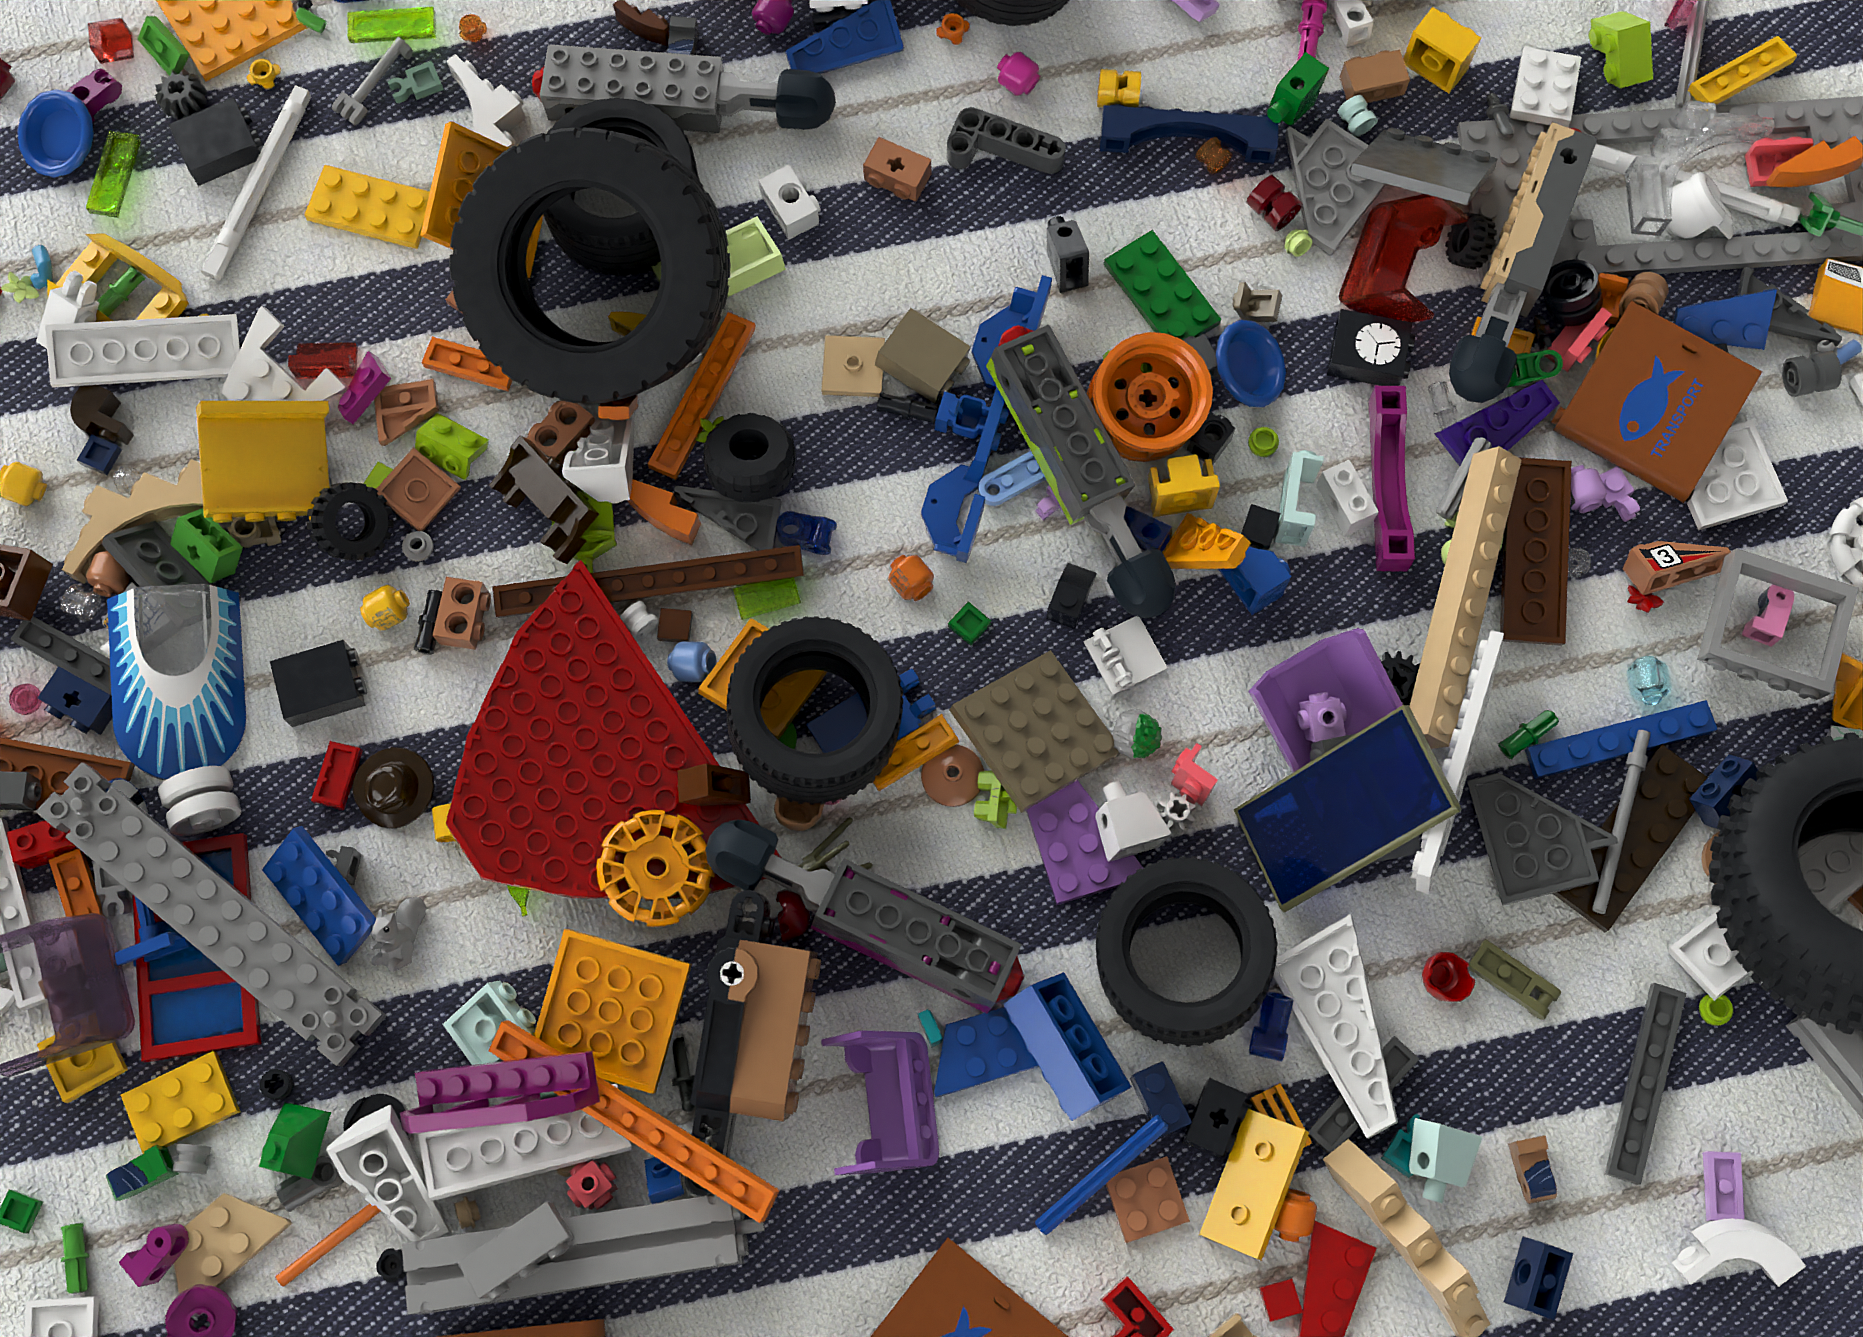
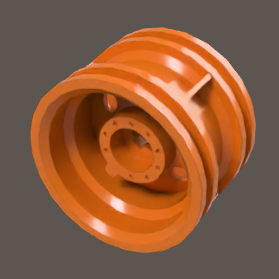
M1148 332L1129 337L1110 350L1093 375L1086 394L1120 457L1130 461L1149 462L1160 460L1173 454L1200 429L1207 419L1212 405L1213 386L1210 372L1203 358L1192 346L1182 339L1166 333ZM1144 363L1149 364L1152 367V371L1143 373L1141 365ZM1173 377L1178 380L1177 388L1171 387L1168 381L1169 378ZM1121 379L1125 389H1117L1115 381ZM1143 395H1146L1148 401H1152L1148 407H1145V402L1139 401ZM1170 409H1179V418H1172L1169 414ZM1127 411V419L1118 420L1116 412ZM1148 423L1153 429L1154 433L1152 435L1145 434L1143 429L1145 424Z

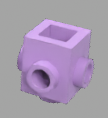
M1328 692L1309 695L1308 701L1299 702L1300 711L1297 713L1300 728L1304 729L1305 740L1318 742L1346 736L1343 721H1346L1347 715L1344 704L1340 703V698L1328 697Z

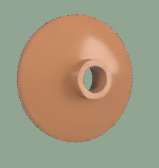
M954 745L923 764L921 771L922 784L928 796L935 802L949 807L962 806L972 801L981 791L978 789L977 784L979 772L984 771L979 757L972 750L961 745ZM956 768L959 771L958 776L954 778L947 775L948 769Z

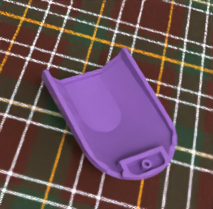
M1360 628L1319 640L1266 671L1248 691L1292 773L1311 762V744L1315 742L1305 740L1304 729L1300 728L1297 713L1300 711L1299 702L1308 701L1309 695L1328 692V697L1340 698V703L1344 704L1347 715L1346 721H1343L1346 735L1357 734L1403 705L1365 630ZM1402 725L1394 730L1400 758L1370 765L1399 823L1418 804L1421 798L1419 794L1424 778H1427V773L1411 742L1401 738L1404 729ZM1356 771L1348 785L1347 798L1353 814L1361 822L1371 827L1382 828L1384 826ZM1316 777L1306 783L1305 786L1321 819L1324 820L1326 812L1323 800L1320 799L1317 792V782L1319 780Z

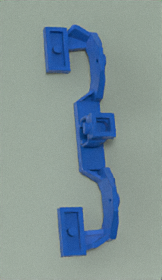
M1041 276L1037 292L1015 287L1011 304L979 325L971 353L985 386L995 389L991 406L987 407L984 400L976 397L962 395L959 399L956 398L955 394L944 392L935 420L936 431L946 433L948 426H950L953 433L959 436L975 439L978 435H981L975 458L970 466L961 464L930 484L921 510V517L933 543L934 551L955 556L956 561L967 563L983 515L985 496L974 495L963 534L961 535L956 523L963 500L979 488V482L984 476L991 450L997 451L1002 436V434L997 433L999 424H1005L1009 414V408L1005 406L1006 403L986 365L995 347L998 346L1001 335L1006 330L1017 325L1033 331L1040 328L1051 291L1052 278L1048 276Z

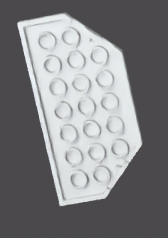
M1493 630L1490 632L1488 641L1481 640L1475 669H1472L1468 682L1467 699H1463L1460 708L1458 729H1454L1450 741L1449 759H1445L1442 771L1458 802H1460L1485 714L1484 710L1488 705L1495 670H1497L1501 656L1504 633ZM1436 791L1431 804V813L1443 806ZM1455 815L1422 833V849L1416 853L1411 876L1412 879L1416 880L1417 891L1429 894L1432 886L1431 878H1435L1440 856L1444 854Z

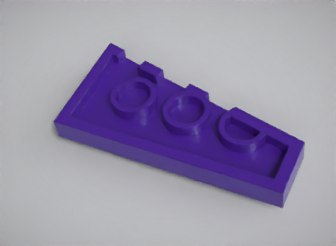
M1539 380L1434 434L1460 466L1476 438H1485L1492 444L1491 448L1500 446L1508 451L1554 410L1560 402L1545 382Z

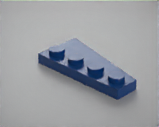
M876 0L869 5L866 4L848 17L838 20L820 33L817 32L789 48L785 54L790 69L809 70L822 74L902 52L904 46L891 1Z

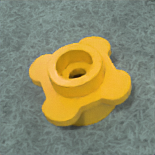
M257 59L250 65V74L247 75V81L251 85L259 84L264 89H271L274 86V79L276 75L280 74L281 69L278 64H271L266 59Z

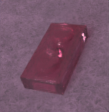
M1676 0L1664 26L1675 30L1680 19L1683 21L1687 20L1698 0Z

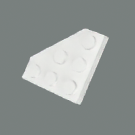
M1753 419L1732 425L1688 499L1687 505L1698 531L1778 508L1788 502Z

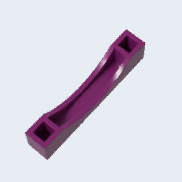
M1375 386L1368 404L1373 502L1379 511L1374 519L1376 571L1407 572L1415 560L1414 533L1408 511L1405 484L1406 386Z

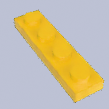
M1776 36L1692 82L1687 91L1708 110L1792 64L1797 54L1779 36Z

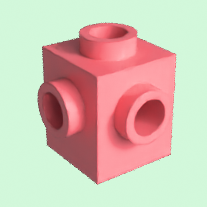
M591 1160L589 1163L577 1164L570 1170L572 1176L566 1180L570 1187L567 1194L578 1208L583 1205L586 1209L592 1210L595 1207L599 1210L614 1198L612 1193L618 1189L613 1182L617 1177L606 1162L600 1164L595 1160ZM590 1177L593 1178L595 1182L594 1187L591 1190H585L583 1182Z

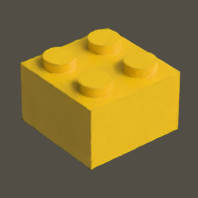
M1432 7L1411 35L1403 57L1405 66L1445 92L1450 93L1469 69L1481 37L1472 29L1464 27L1453 20L1447 13L1440 12Z

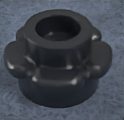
M386 1249L377 1261V1273L385 1281L397 1282L399 1278L406 1276L404 1274L401 1249ZM392 1262H396L395 1268H391Z

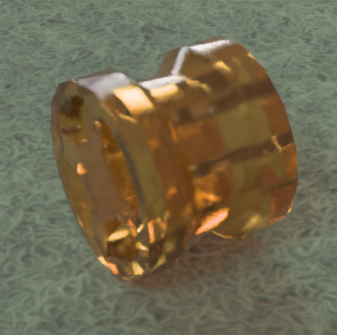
M1213 137L1200 147L1195 158L1200 163H1205L1207 171L1214 175L1230 162L1233 154L1229 149H1223L1221 141L1217 137Z

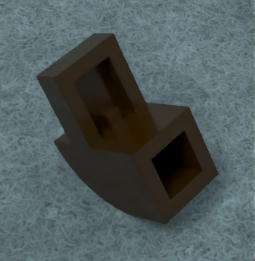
M85 385L78 388L71 401L70 412L76 426L88 438L92 434L97 437L101 436L111 443H115L118 440L128 445L134 436L123 423L112 418L121 402L110 390L99 385Z

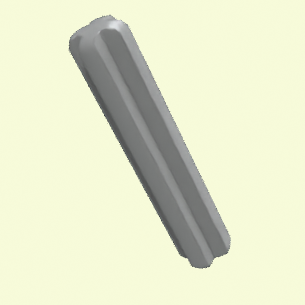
M1481 437L1474 440L1439 503L1436 513L1442 518L1452 519L1461 504L1473 454L1491 449L1492 444L1485 438Z

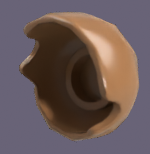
M777 797L774 804V813L778 822L786 828L795 831H805L815 826L819 821L824 804L815 803L814 805H809L810 803L805 802L798 804V802H789L786 798Z

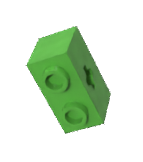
M202 508L177 518L170 545L209 583L234 574L243 549L217 522L213 521V518H204Z

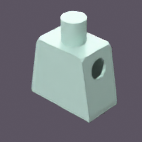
M1415 1118L1409 1170L1412 1174L1427 1178L1422 1198L1443 1203L1447 1183L1459 1187H1464L1467 1184L1482 1136Z

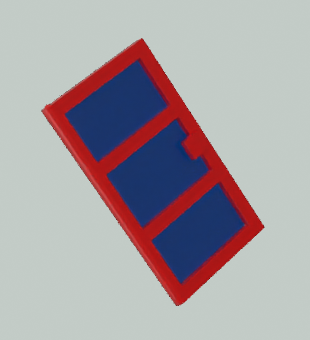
M240 833L182 842L251 900L247 835ZM132 894L135 944L141 943L138 930L141 927L135 896ZM153 912L155 924L159 926L160 935L166 932L178 933ZM191 944V947L150 963L144 962V957L136 960L141 1062L261 1044L258 999L193 944Z

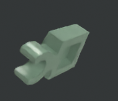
M432 60L405 70L407 78H392L387 82L391 91L398 88L401 89L399 92L392 94L396 103L406 101L409 95L413 93L418 100L444 90Z

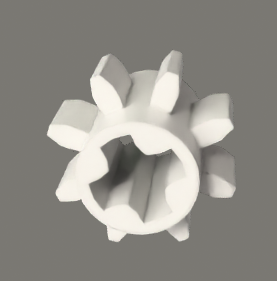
M1170 792L1167 796L1168 803L1159 801L1156 807L1162 811L1160 816L1168 828H1176L1180 834L1184 830V823L1192 825L1195 821L1189 814L1196 806L1189 805L1186 801V794L1182 797H1174V794ZM1172 808H1173L1174 812H1176V813L1180 812V813H1181V816H1180L1179 818H1178V816H1177L1176 813H1173V814L1170 813V810H1171Z

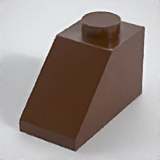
M703 764L678 770L680 803L697 806L751 803L749 774L743 770L712 764Z

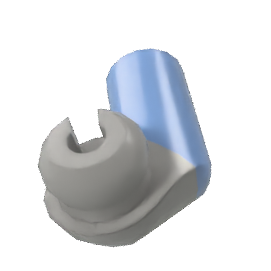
M1823 340L1817 344L1815 353L1833 351L1838 357L1840 365L1859 354L1862 351V346L1857 340H1851L1841 348H1837L1833 342L1829 343V340Z

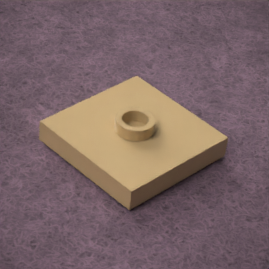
M825 335L822 395L880 397L883 385V370L875 365L878 351L885 343V338Z

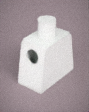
M1120 781L1110 783L1103 788L1108 801L1096 812L1095 818L1108 862L1158 848L1172 835L1146 793L1138 792L1126 795Z

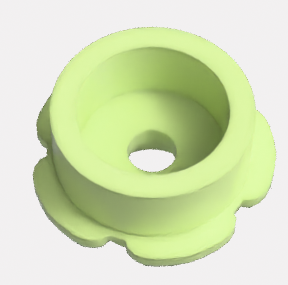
M1295 229L1286 236L1284 248L1287 253H1292L1295 257H1299L1310 249L1313 241L1308 236V230Z

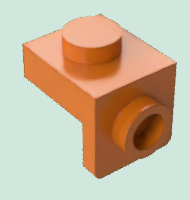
M1599 273L1598 278L1603 297L1602 308L1612 314L1607 323L1616 325L1620 314L1619 303L1627 289L1629 279L1615 274Z

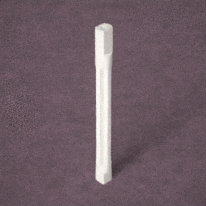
M295 85L288 100H286L201 269V273L204 276L221 281L311 98L309 90Z
M1599 144L1595 145L1589 162L1591 165L1668 189L1690 179L1693 175ZM1714 181L1721 193V201L1725 207L1789 227L1797 222L1800 208Z

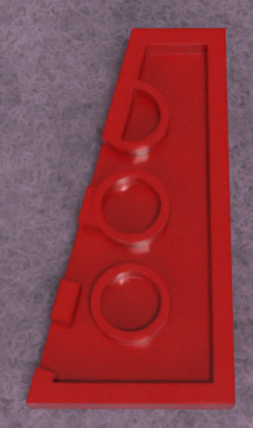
M1314 1222L1307 1256L1306 1282L1302 1298L1303 1313L1300 1318L1298 1337L1345 1336L1375 1255L1376 1247L1320 1222Z

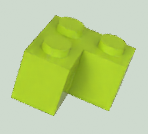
M1625 11L1590 19L1589 41L1592 48L1606 55L1604 76L1608 83L1624 88L1653 80L1650 21Z

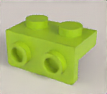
M437 413L417 430L415 449L433 464L465 480L469 476L471 463L488 449L489 439Z

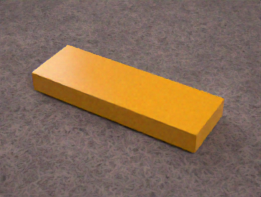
M940 714L896 741L888 764L882 769L879 776H875L873 781L878 791H881L959 743L958 737L943 715Z

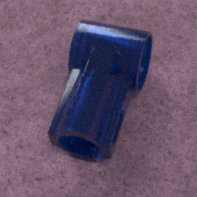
M1276 992L1267 993L1262 1002L1258 1025H1255L1252 1031L1249 1045L1250 1055L1280 1062L1283 1061L1288 1040V1033L1286 1031L1294 1002L1293 998Z

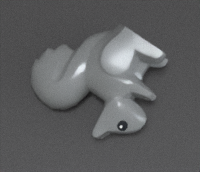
M409 897L399 905L396 915L395 913L389 915L384 909H379L371 932L373 942L370 948L372 950L380 948V952L372 958V965L388 966V971L394 972L411 964L413 944L418 927L421 925L426 911V905L421 898Z

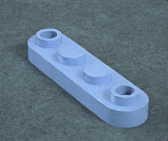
M1029 451L985 475L979 482L978 494L985 496V504L998 506L1043 482L1046 478L1034 455ZM996 488L999 493L991 495L988 493V490Z

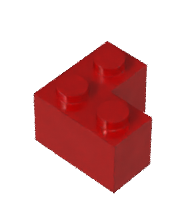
M1124 1276L1100 1299L1122 1325L1111 1337H1167L1174 1331L1172 1326L1128 1276Z

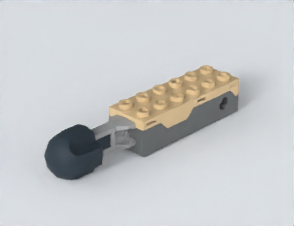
M1552 122L1547 133H1540L1535 147L1532 148L1526 164L1528 166L1518 184V193L1511 203L1508 211L1510 213L1509 217L1503 225L1499 235L1500 241L1498 246L1495 247L1489 262L1491 263L1490 268L1486 272L1480 286L1481 289L1485 290L1481 301L1487 303L1476 335H1467L1458 341L1450 362L1449 376L1452 386L1457 395L1469 402L1483 403L1494 399L1504 392L1510 382L1517 362V355L1514 350L1507 348L1518 316L1527 317L1543 291L1598 138L1584 134L1576 128H1567Z

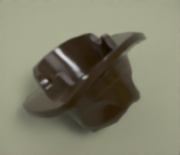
M397 747L387 748L370 756L359 768L353 783V795L360 811L372 823L389 829L407 826L419 818L428 808L435 789L434 774L427 761L412 750Z

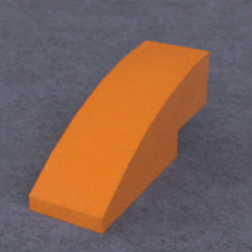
M1856 136L1832 149L1823 140L1777 166L1767 179L1766 184L1769 187H1800L1824 183L1842 177L1858 169L1863 163V145Z
M632 479L630 500H627V502L657 529L677 540L693 545L701 525L698 514L677 507L674 493Z

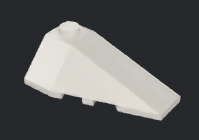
M635 412L627 420L598 418L590 427V435L587 438L581 437L577 442L578 448L576 451H569L565 456L562 468L563 477L598 502L619 503L624 500H630L633 476Z

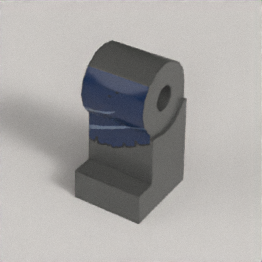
M671 16L667 53L696 55L699 39L697 19Z

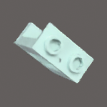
M1307 450L1292 453L1283 477L1279 513L1281 514L1276 527L1274 542L1305 547L1315 526L1316 514L1296 511L1300 481L1314 483L1324 461V456H1318L1316 453Z

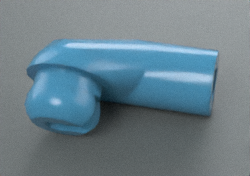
M37 245L32 249V254L39 273L32 274L30 279L36 289H42L45 286L47 287V279L53 282L52 262L47 248L43 245Z

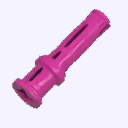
M1304 0L1301 5V10L1303 11L1302 22L1298 25V32L1301 35L1298 60L1305 52L1316 59L1318 38L1324 32V25L1322 24L1323 14L1327 11V3L1323 0Z

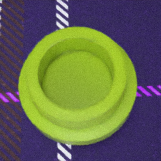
M1268 427L1255 429L1248 439L1249 449L1260 457L1271 456L1276 452L1279 445L1277 434Z
M1707 994L1700 1000L1699 1013L1708 1024L1719 1026L1731 1019L1733 1006L1725 995H1721L1714 1001Z

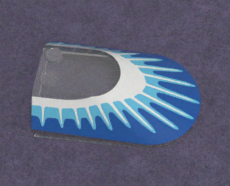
M208 584L136 587L108 598L113 728L118 745L125 757L145 774L161 780H167L176 774L204 766H222L237 752L246 730V699L239 592Z

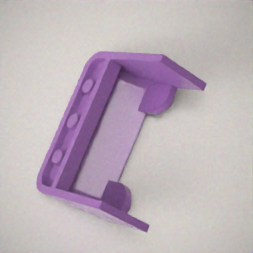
M860 1030L821 1039L822 1046L844 1047L845 1061L848 1067L855 1073L865 1074L871 1139L863 1140L858 1144L855 1153L856 1165L834 1168L835 1175L871 1174L934 1165L939 1158V1142L928 1048L924 1037L918 1032Z

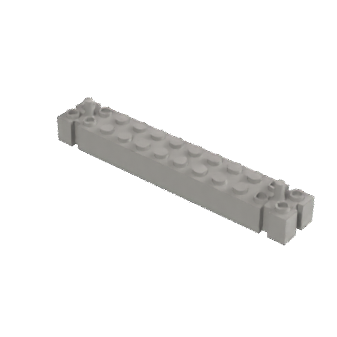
M81 762L64 780V783L69 788L62 795L53 792L35 811L55 829L64 833L71 830L66 836L70 842L307 1041L319 1039L322 1043L317 1047V1050L336 1066L343 1067L359 1049L360 1045L355 1040L361 1033L370 1036L387 1016L366 998L361 997L359 1001H356L352 996L358 990L125 794L113 787L106 791L112 783L91 766Z

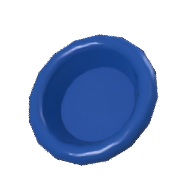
M54 89L40 93L28 103L20 116L17 131L19 150L26 163L39 174L50 177L68 175L83 164L92 146L94 136L93 123L85 103L73 93Z
M1238 320L1226 326L1218 339L1216 349L1217 369L1225 388L1236 400L1248 407L1263 408L1275 402L1284 388L1286 377L1284 356L1278 342L1266 328L1254 321Z

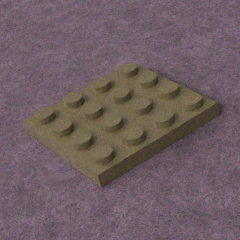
M1051 650L954 703L949 709L1021 813L1121 754L1114 748L1112 734Z

